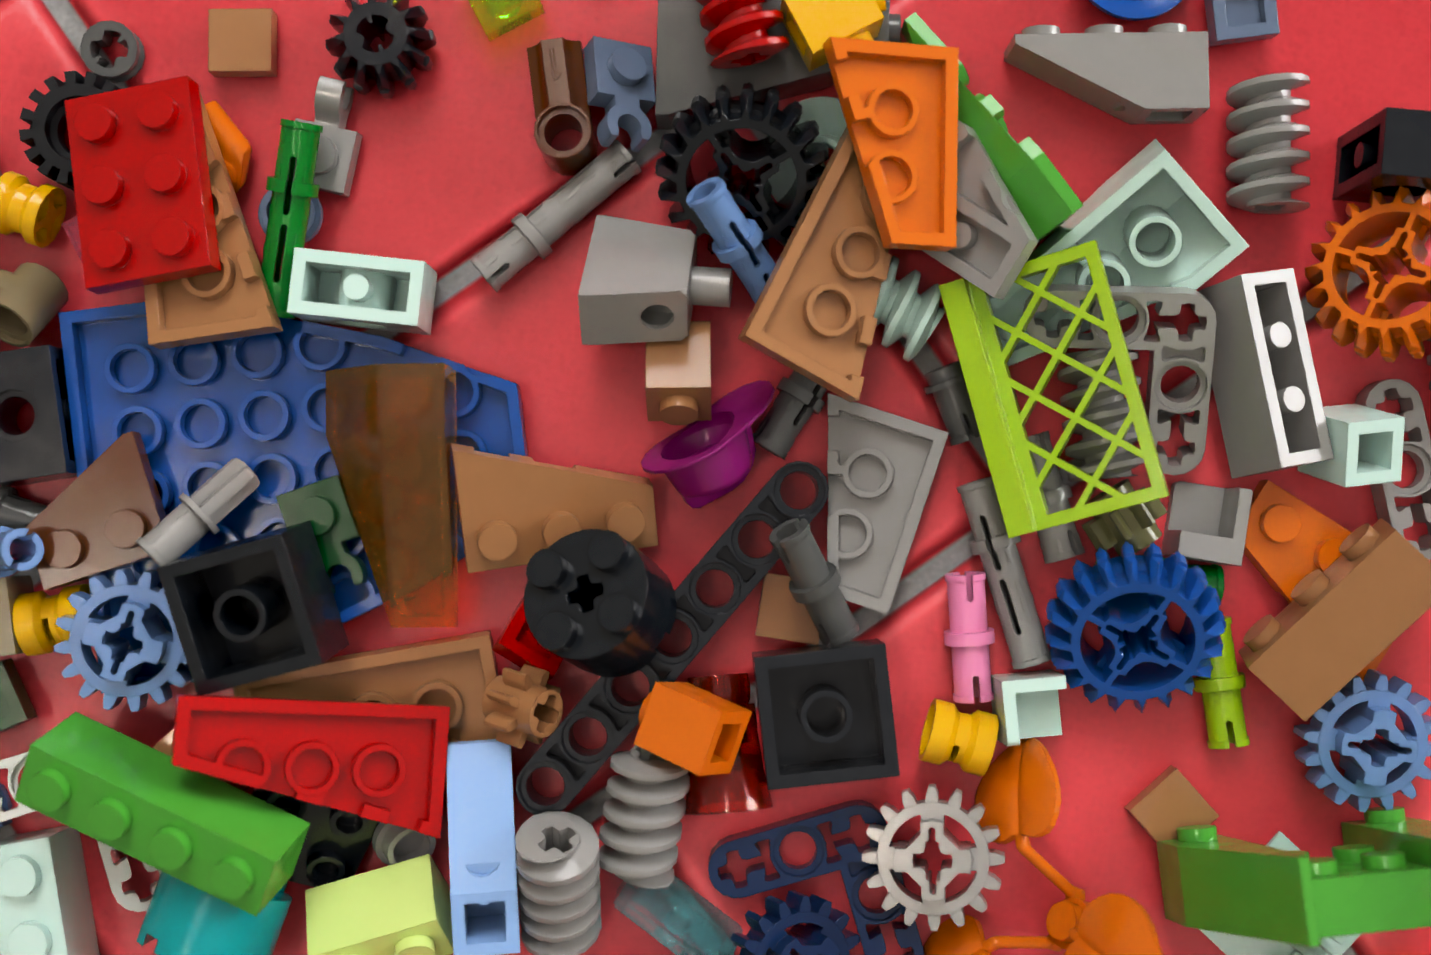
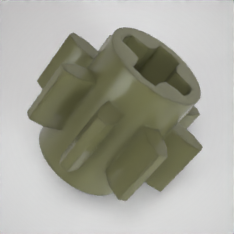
M1128 479L1112 486L1124 494L1135 491ZM1103 491L1088 501L1087 504L1108 499L1112 496ZM1160 499L1095 515L1093 519L1084 523L1082 528L1096 550L1101 547L1107 551L1113 547L1118 556H1122L1120 550L1124 542L1127 541L1133 545L1134 552L1137 553L1162 536V532L1158 528L1155 519L1166 514L1167 510Z

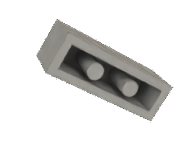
M1294 268L1240 274L1198 291L1207 298L1216 312L1217 328L1212 386L1231 478L1280 471L1334 459Z

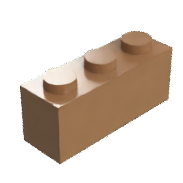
M1382 518L1373 526L1366 523L1355 529L1340 545L1339 552L1342 555L1324 572L1317 569L1306 575L1292 590L1290 596L1293 601L1275 618L1271 614L1262 617L1247 631L1243 638V642L1246 645L1239 650V653L1247 668L1305 722L1431 607V562Z

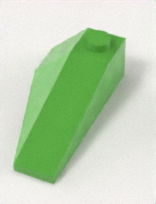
M916 12L904 20L901 28L900 43L947 47ZM959 60L958 121L974 128L1039 243L1068 220L1083 204L1046 154L1030 136L1020 143L1013 139L1008 133L1007 125L1003 119L1004 108L991 94L988 96H984L981 93L973 95L966 87L969 84L967 71Z

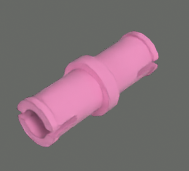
M964 571V575H960V572L945 574L950 629L944 631V643L946 646L951 647L954 684L953 702L974 704V697H979L980 703L994 700L991 684L989 645L995 643L994 628L988 627L986 572Z

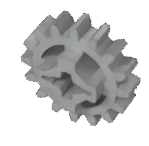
M929 784L924 800H917L910 788L904 789L901 793L904 806L902 809L898 810L888 802H885L879 809L883 818L888 822L887 825L870 824L867 828L866 834L872 840L879 843L878 847L866 849L862 853L863 862L877 864L878 870L868 877L866 883L869 888L886 887L888 892L881 905L885 911L894 908L898 903L906 907L904 924L911 926L916 920L918 913L927 915L931 931H938L941 915L950 914L954 923L961 927L965 925V906L969 904L981 913L987 909V902L980 892L982 888L999 890L1001 887V879L989 871V866L1004 864L1005 852L998 849H989L988 843L1000 836L998 825L981 827L979 821L985 812V806L981 802L972 806L968 811L961 807L963 790L956 788L950 795L949 800L946 801L939 799V791L936 784ZM915 816H921L920 830L910 840L891 842L894 834L902 824ZM945 816L951 817L962 824L970 833L975 843L959 841L945 827ZM931 828L935 829V842H939L940 853L951 855L952 859L942 861L941 869L937 874L936 884L932 883V871L928 870L927 860L916 858V854L924 853L931 835ZM894 871L907 873L921 887V896L912 893L904 887ZM976 871L970 883L963 890L946 898V886L959 873Z

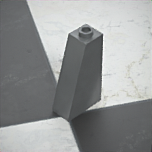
M658 0L655 100L657 130L674 129L672 120L677 112L693 116L691 103L692 99L697 95L706 98L713 107L716 106V88L722 84L730 91L732 100H740L743 84L749 82L754 86V100L764 102L766 93L772 88L780 92V101L835 86L828 63L809 72L783 22L769 29L768 35L788 37V48L754 65L734 69L713 68L710 64L716 57L706 52L704 41L710 31L705 30L700 24L699 13L704 6L696 0ZM771 0L762 4L763 10L780 11L781 0ZM885 0L887 9L882 12L884 19L879 35L873 40L900 43V14H889L890 0Z

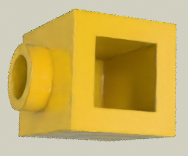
M781 0L780 11L784 14L783 23L809 72L828 63L822 44L829 37L873 40L878 37L884 19L882 12L887 9L885 0Z

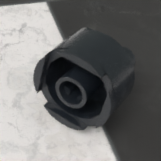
M600 529L577 531L559 539L548 549L536 552L529 560L526 569L528 580L524 593V612L528 626L537 642L543 648L574 666L601 677L625 676L649 664L658 654L654 650L660 644L665 633L667 632L670 635L676 618V597L668 576L649 557L616 532Z

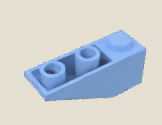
M496 739L448 742L446 778L453 955L520 953V911L516 865L517 851L515 849L516 831L511 745L496 741Z

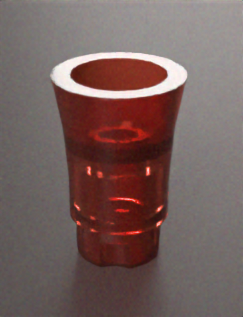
M748 673L688 678L687 682L752 711L731 773L698 776L690 771L688 772L690 787L689 792L685 795V814H724L773 807L763 767L757 731L755 703H749L750 681Z

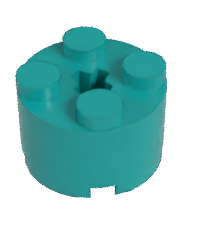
M161 872L139 931L137 942L143 946L154 939H158L154 953L157 955H273L292 901V897L285 892L288 881L256 917L171 875Z

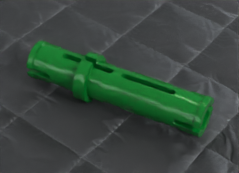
M281 119L280 125L282 126L274 177H267L266 190L272 191L263 248L262 271L278 317L293 319L296 317L287 313L294 247L304 248L311 198H318L320 185L313 184L320 133H322L323 126Z

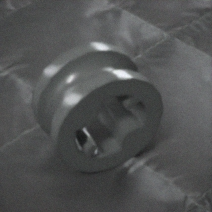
M112 20L100 21L90 26L83 35L80 45L81 57L86 66L103 79H108L111 82H124L135 77L141 70L145 60L144 45L140 38L122 23ZM113 37H119L117 41L128 49L127 56L116 57L114 67L107 68L109 62L99 55L100 48L110 47Z

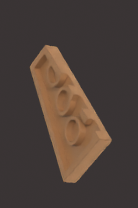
M201 93L200 101L221 271L144 286L148 345L158 349L283 331Z
M847 126L738 339L851 403L860 399L864 382L861 372L867 347L872 346L878 319L874 318L881 283L887 279L892 255L888 254L889 248L883 247Z

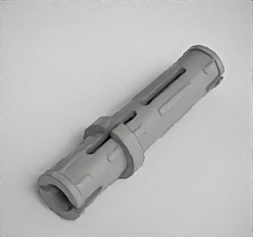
M614 140L611 146L528 215L525 216L520 212L511 219L514 226L477 257L474 256L470 260L471 263L481 272L480 274L490 286L498 292L502 285L538 255L543 260L553 252L550 245L634 175L637 176L641 173L640 166L636 161L631 162L630 160L633 156L618 140Z
M991 476L957 487V490L961 494L975 539L969 545L973 555H980L984 571L986 572L994 606L1013 661L1012 667L1017 670L1045 663L1051 660V655L1016 546L1017 543L1021 542V537L1008 538Z

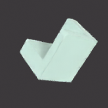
M1052 669L991 675L992 691L994 692V700L991 701L992 714H996L999 717L997 740L1005 746L1020 745V739L1062 735L1058 690L1067 689L1066 675Z

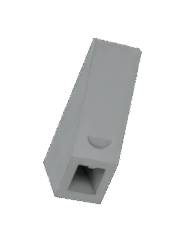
M1099 24L1086 28L1085 33H1060V28L1055 25H1034L1024 28L1022 34H1015L1004 51L1005 62L1128 124L1193 123L1210 108L1208 31L1187 32L1185 24H1158L1148 28V32H1124L1123 26L1118 24Z

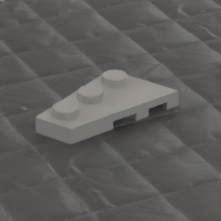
M828 393L827 474L829 490L827 562L833 563L841 576V583L838 587L846 601L888 615L949 432L857 402L850 403L842 397Z

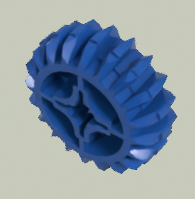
M1125 541L1120 550L1122 556L1110 558L1109 553L1099 547L1095 553L1097 565L1093 567L1076 559L1075 565L1072 567L1075 580L1059 578L1056 584L1058 598L1049 599L1047 603L1046 613L1047 619L1050 621L1044 627L1046 643L1052 647L1050 649L1051 661L1056 666V669H1063L1070 689L1083 685L1084 695L1090 703L1107 694L1108 704L1115 712L1125 699L1133 700L1135 707L1143 713L1147 705L1146 699L1158 697L1159 701L1169 708L1172 700L1171 691L1179 689L1192 695L1195 688L1192 676L1211 678L1213 667L1210 658L1222 656L1223 643L1220 634L1225 633L1226 621L1223 612L1219 611L1221 601L1216 588H1212V585H1207L1206 574L1198 565L1188 568L1185 556L1180 554L1178 550L1163 560L1161 549L1154 542L1148 546L1143 555H1135L1133 545ZM1171 601L1186 613L1185 622L1179 634L1170 630L1168 621H1166V608ZM1087 620L1098 625V631L1103 635L1104 645L1099 652L1092 648L1081 635Z

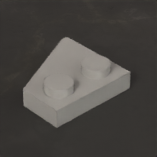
M958 121L956 248L948 252L922 251L992 297L1004 299L1038 244V240L974 128Z

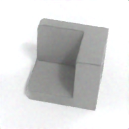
M1183 481L1174 482L1171 485L1161 548L1162 555L1170 556L1178 550L1180 554L1185 556V559L1220 565L1242 566L1253 496L1252 489L1240 487L1220 488Z

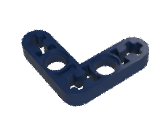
M863 800L843 802L729 835L716 843L708 859L709 878L714 888L722 895L731 898L748 897L840 870L864 955H883L886 953V945L880 927L877 926L870 932H867L866 925L886 924L901 914L904 916L906 907L900 903L887 911L883 908L871 909L863 905L859 900L858 891L860 885L878 870L877 864H869L862 861V853L866 849L878 847L879 842L872 840L868 835V844L860 847L856 846L852 838L837 840L833 843L839 854L827 858L826 842L817 826L818 824L830 821L831 835L850 829L849 818L854 815H861L865 824L887 825L880 810L873 804ZM801 831L809 834L814 839L816 851L809 862L804 865L794 866L782 859L779 847L786 835L791 832ZM769 839L770 858L777 870L776 873L765 875L764 862L746 868V879L740 882H735L731 873H720L718 868L727 864L728 852L738 850L740 857L745 860L762 856L757 842ZM894 871L898 880L905 887L902 873ZM914 921L911 926L904 924V922H891L900 947H911V951L904 955H924L916 922Z

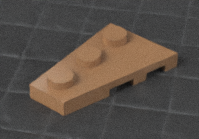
M451 443L465 562L468 573L528 565L529 560L536 552L548 549L559 539L581 530H610L619 534L636 548L658 546L654 489L649 478L574 465L570 468L536 462L532 457L508 453V456L475 451L474 447Z

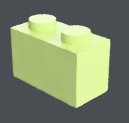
M430 853L305 890L307 955L453 954L450 890Z

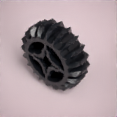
M748 82L743 84L740 100H732L730 91L722 84L716 88V106L713 107L706 98L697 95L692 99L691 103L693 116L677 112L672 120V126L676 133L663 134L659 147L667 156L657 160L655 173L667 180L659 186V198L662 201L674 202L668 214L671 223L690 219L687 230H691L697 236V239L703 233L709 235L708 250L711 254L714 253L712 250L714 240L695 211L686 202L687 195L697 185L691 171V158L699 146L707 139H709L714 147L712 157L718 165L708 173L707 179L718 176L724 180L727 185L726 188L735 202L750 212L743 213L746 219H754L763 232V240L761 242L768 253L769 239L772 237L785 247L792 234L791 227L795 228L825 169L821 164L829 158L828 146L819 142L812 143L819 135V125L814 120L796 125L802 115V105L798 101L790 103L783 111L778 110L780 92L775 88L770 89L766 93L764 102L755 101L754 86ZM734 129H752L769 136L758 141H749L742 138ZM791 157L797 173L795 181L787 194L775 203L771 197L772 186L768 179L779 172L781 162ZM738 165L743 172L754 168V179H748L742 172L732 175V166Z

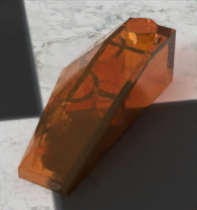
M445 363L371 364L327 370L326 437L361 535L360 537L391 628L458 627L457 491L451 443L457 444L456 370Z

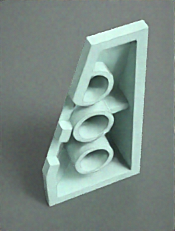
M1155 138L1105 181L1083 203V206L1031 253L1027 261L1096 240L1109 285L1186 287L1197 290L1246 250L1249 245ZM1087 260L1061 267L1052 284L1093 285ZM1046 272L1024 278V280L1039 286ZM1013 283L1004 299L988 295L994 317L1016 327L1023 315L1025 301L1032 292ZM1048 301L1047 310L1036 312L1034 318L1042 319L1046 330L1054 331L1057 330L1059 320L1073 319L1075 314L1063 312L1060 306ZM1114 301L1120 321L1137 314L1136 308L1129 302ZM1149 301L1146 304L1149 306L1157 301ZM1101 312L1100 320L1104 321L1103 316H1102V312ZM1084 320L1081 324L1080 333L1090 330L1089 322ZM997 326L1004 349L1011 333ZM1020 339L1007 362L1008 367L1044 351Z

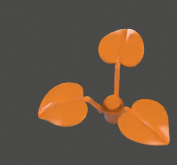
M1037 738L1020 739V745L1009 746L990 765L979 783L975 805L981 802L985 806V812L979 824L981 827L998 825L1000 836L992 842L1007 844L1015 840L1019 853L1065 894V899L1055 903L1047 914L1046 928L1049 933L1047 936H992L985 940L980 921L975 917L965 915V925L958 927L952 918L940 924L938 931H933L923 948L924 955H992L991 953L998 949H1050L1056 952L1065 949L1064 955H1164L1155 926L1140 903L1120 893L1102 895L1090 903L1085 901V891L1073 886L1033 849L1029 837H1043L1049 834L1056 824L1061 805L1059 778L1049 752Z

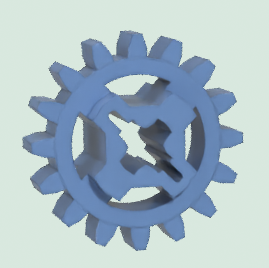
M131 567L118 569L114 575V586L104 574L89 579L93 596L83 591L72 593L68 600L78 611L77 614L64 615L56 620V625L69 631L70 635L68 640L54 645V652L71 654L73 663L69 664L61 674L64 678L80 674L86 680L78 694L83 699L98 690L104 692L103 709L111 710L118 706L124 697H127V703L131 712L140 711L147 705L148 693L160 705L172 698L171 687L168 682L182 688L192 680L189 671L183 667L184 664H187V660L164 589L157 587L159 581L157 570L144 571L138 582H135V576ZM128 596L127 601L121 604L117 616L96 615L113 598ZM159 609L168 619L172 633L167 632L159 618ZM134 626L133 638L142 641L143 644L142 647L129 652V640L120 637V631ZM91 646L94 647L96 653L102 661L103 668L96 661L92 653ZM146 661L153 664L161 662L166 664L155 677L144 681H134L135 676L141 672L143 662Z
M1368 669L1364 681L1356 675L1312 715L1309 724L1294 726L1293 732L1308 741L1307 746L1301 747L1294 752L1297 760L1306 766H1312L1305 774V778L1318 789L1325 787L1323 794L1336 804L1341 805L1348 800V803L1359 812H1367L1371 798L1386 810L1393 809V793L1400 791L1410 799L1415 798L1417 793L1411 781L1416 776L1431 780V770L1423 765L1426 756L1431 757V742L1428 741V735L1431 734V717L1422 715L1430 707L1431 702L1428 698L1416 692L1411 693L1412 685L1396 676H1393L1388 681L1387 675L1375 669ZM1391 705L1399 713L1404 730H1399L1395 725L1397 713L1390 710ZM1376 733H1377L1378 735L1382 736L1384 739L1374 738V737H1375V735H1376ZM1351 742H1358L1360 745L1357 747ZM1330 750L1340 754L1339 766L1345 770L1344 776L1334 766Z

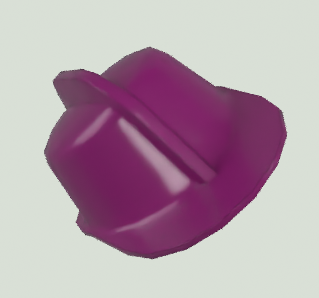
M758 380L729 392L711 405L712 420L695 421L657 443L644 455L641 461L644 472L651 474L665 473L685 503L692 508H701L734 490L745 480L753 466L756 448L751 424L763 414L773 399L775 389L770 381Z

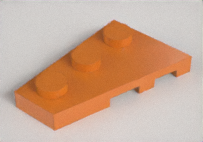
M829 37L822 45L883 247L943 252L956 248L959 48Z
M1260 480L1253 491L1244 554L1274 591L1281 593L1290 604L1293 601L1290 595L1294 587L1310 572L1317 569L1324 572L1342 555L1339 552L1340 545L1352 532L1273 482ZM1392 643L1357 674L1362 681H1364L1368 669H1377Z

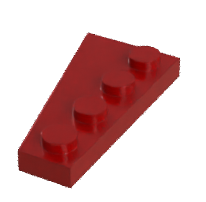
M177 694L171 764L441 839L450 706Z

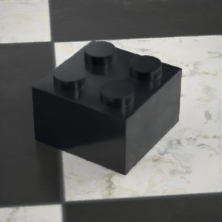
M311 521L194 552L157 568L198 695H206L323 664L349 645Z
M879 639L845 642L838 646L828 644L827 646L814 645L752 652L768 790L900 776L885 643Z

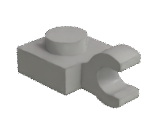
M320 76L315 92L314 122L295 118V121L323 126L322 133H320L313 184L320 185L319 191L349 197L363 137L356 131L345 129L353 102L354 89L346 87L347 83L345 81Z

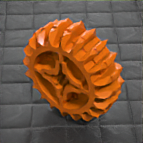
M1400 186L1392 203H1387L1380 192L1372 190L1369 200L1371 208L1361 212L1354 203H1347L1345 211L1350 218L1347 223L1342 226L1338 222L1326 221L1325 230L1332 237L1331 242L1311 243V252L1321 263L1305 267V277L1310 283L1316 285L1306 292V299L1312 307L1321 308L1317 312L1315 320L1322 329L1333 328L1331 338L1340 347H1345L1354 342V351L1358 356L1368 358L1379 346L1382 358L1386 362L1394 363L1399 356L1401 346L1405 345L1414 359H1422L1425 352L1423 341L1431 338V267L1424 265L1428 255L1425 244L1429 235L1431 236V190L1427 189L1415 203L1409 188ZM1389 235H1393L1390 238V240L1382 246L1368 248L1376 241ZM1404 266H1406L1409 272L1411 273V275L1407 274L1406 276L1397 274H1400L1402 272ZM1350 272L1357 273L1363 282L1369 284L1365 296L1369 305L1364 315L1351 309L1348 302L1347 281ZM1388 273L1394 275L1389 284L1383 277V275L1387 276ZM1419 301L1429 302L1420 310L1407 316L1399 317L1404 308L1411 303Z

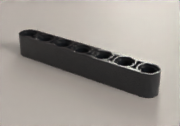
M796 461L788 463L779 469L675 589V619L683 621L690 628L692 641L688 648L676 654L668 653L662 650L659 645L654 651L658 654L649 664L640 669L648 678L650 685L649 693L653 690L655 681L674 682L780 559L775 547H772L771 551L763 557L754 558L745 555L738 543V535L741 528L754 520L768 524L772 530L793 518H798L799 521L805 518L810 524L822 510L828 498L829 487L825 475L818 467L809 462ZM802 473L808 476L814 483L816 490L815 498L805 509H793L782 500L780 494L781 483L789 474ZM712 569L722 570L727 573L734 584L733 594L730 599L724 604L717 606L708 605L703 602L698 596L696 589L699 577ZM600 677L519 773L515 790L518 801L525 810L536 815L547 811H562L639 723L640 707L646 696L638 701H627L616 692L614 686L615 677ZM585 717L595 718L606 728L607 742L597 749H585L574 738V723ZM541 767H550L557 770L565 783L564 792L552 798L540 795L533 787V771Z

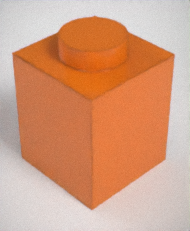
M655 681L653 690L646 696L640 707L638 717L640 727L634 745L698 776L731 773L752 711L689 682Z

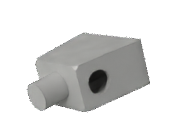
M596 215L578 292L582 344L603 345L681 341L689 335L693 305L730 307L733 269L697 266V236L691 230L607 215Z

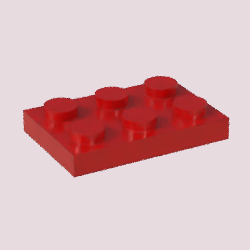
M182 76L64 100L85 289L96 294H103L221 271L199 84L189 76Z

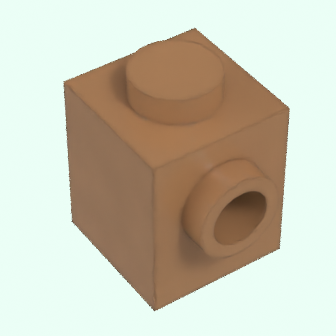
M691 321L689 335L681 341L646 342L645 392L648 421H663L671 425H687L695 421L712 420L710 321Z

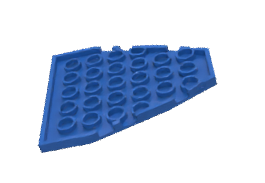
M145 302L58 313L77 477L122 434L134 431L141 434L166 516L182 503L178 498L182 493L189 497L231 459L238 458L245 462L260 481L259 487L216 525L219 531L215 535L209 531L179 558L194 552L284 528L286 525L276 496L335 475L343 476L363 536L346 543L349 552L360 557L368 571L367 582L360 585L354 584L351 572L346 566L338 565L332 571L331 581L336 591L333 595L343 624L418 589L465 558L451 443L474 447L475 451L508 456V453L528 456L521 393L518 384L423 352L383 336L308 321L302 322L279 318L283 329L281 332L158 349L148 345ZM150 558L122 568L131 567L135 576V582H138L144 571L157 570L160 566ZM116 570L103 573L114 586ZM159 577L157 587L162 589L163 586ZM128 596L113 598L96 615L117 616L121 604L127 601ZM159 609V618L167 632L172 633L168 619ZM134 626L120 631V637L129 640V652L142 647L143 644L142 641L133 638ZM97 654L98 664L103 668V663ZM143 662L141 672L135 676L134 681H144L155 677L166 664L161 662L158 664ZM184 664L183 667L190 673L188 664Z

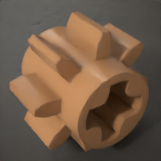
M524 664L520 671L505 667L502 670V675L495 677L488 684L482 699V710L486 717L483 722L486 726L498 729L496 741L521 749L526 740L540 745L543 738L551 735L556 730L563 714V701L559 694L561 692L560 687L547 684L549 671Z

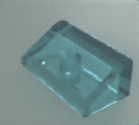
M675 875L674 881L666 888H639L623 881L616 891L613 902L615 904L614 907L676 955L734 954L737 945L731 940V936L733 933L742 934L743 929L741 926Z

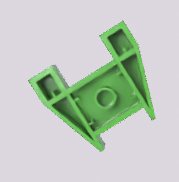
M1393 806V809L1387 810L1382 807L1368 808L1367 812H1364L1365 820L1341 822L1344 845L1332 847L1333 857L1311 858L1308 851H1285L1217 834L1216 825L1176 828L1178 839L1156 841L1165 918L1189 928L1308 947L1321 946L1320 938L1431 927V821L1406 817L1404 807Z

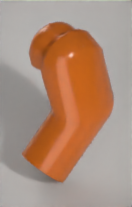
M211 101L206 103L205 107L234 191L237 193L246 182L252 152L251 145L218 102Z

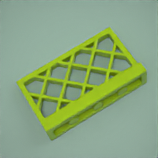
M1096 240L1035 258L1025 263L1014 283L1033 292L1034 295L1016 327L994 317L988 293L965 278L939 285L1008 538L1170 496ZM1087 260L1093 285L1080 308L1047 292L1061 267ZM1046 272L1039 286L1024 280V278ZM1043 298L1075 314L1057 349L1024 333ZM1096 298H1098L1104 321L1088 313ZM1084 320L1107 331L1111 349L1098 371L1065 355ZM997 326L1011 333L1004 349ZM1020 339L1052 355L1033 390L1012 379L1007 364ZM1060 361L1093 377L1075 412L1042 395ZM1114 361H1116L1122 385L1106 377ZM1101 383L1126 396L1130 411L1116 435L1083 418ZM1015 389L1029 396L1022 411L1019 407ZM1037 402L1070 419L1052 452L1043 449L1028 439L1025 423ZM1078 424L1112 442L1093 476L1060 458ZM1132 424H1134L1140 448L1124 440ZM1119 447L1144 459L1151 487L1124 494L1101 481ZM1032 452L1047 460L1039 474ZM1055 465L1088 483L1074 508L1049 514L1042 487ZM1095 488L1112 496L1108 499L1087 504Z

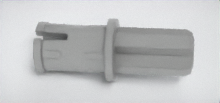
M238 458L231 459L189 497L182 493L178 497L182 503L144 537L136 540L137 544L159 566L177 560L206 533L210 531L215 535L219 531L216 525L259 487L260 481L257 475L245 462Z

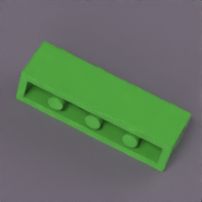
M78 712L73 713L30 745L15 801L256 917L292 877L311 824L213 776L173 766L171 764V756Z

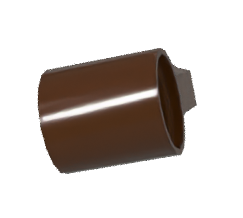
M562 37L540 40L537 45L527 48L536 117L534 137L545 162L553 171L565 176H574L594 160L598 153V143L593 131L591 108L587 103L583 46L581 41L566 40ZM575 129L582 133L579 144L573 149L558 151L551 147L554 137L560 131Z

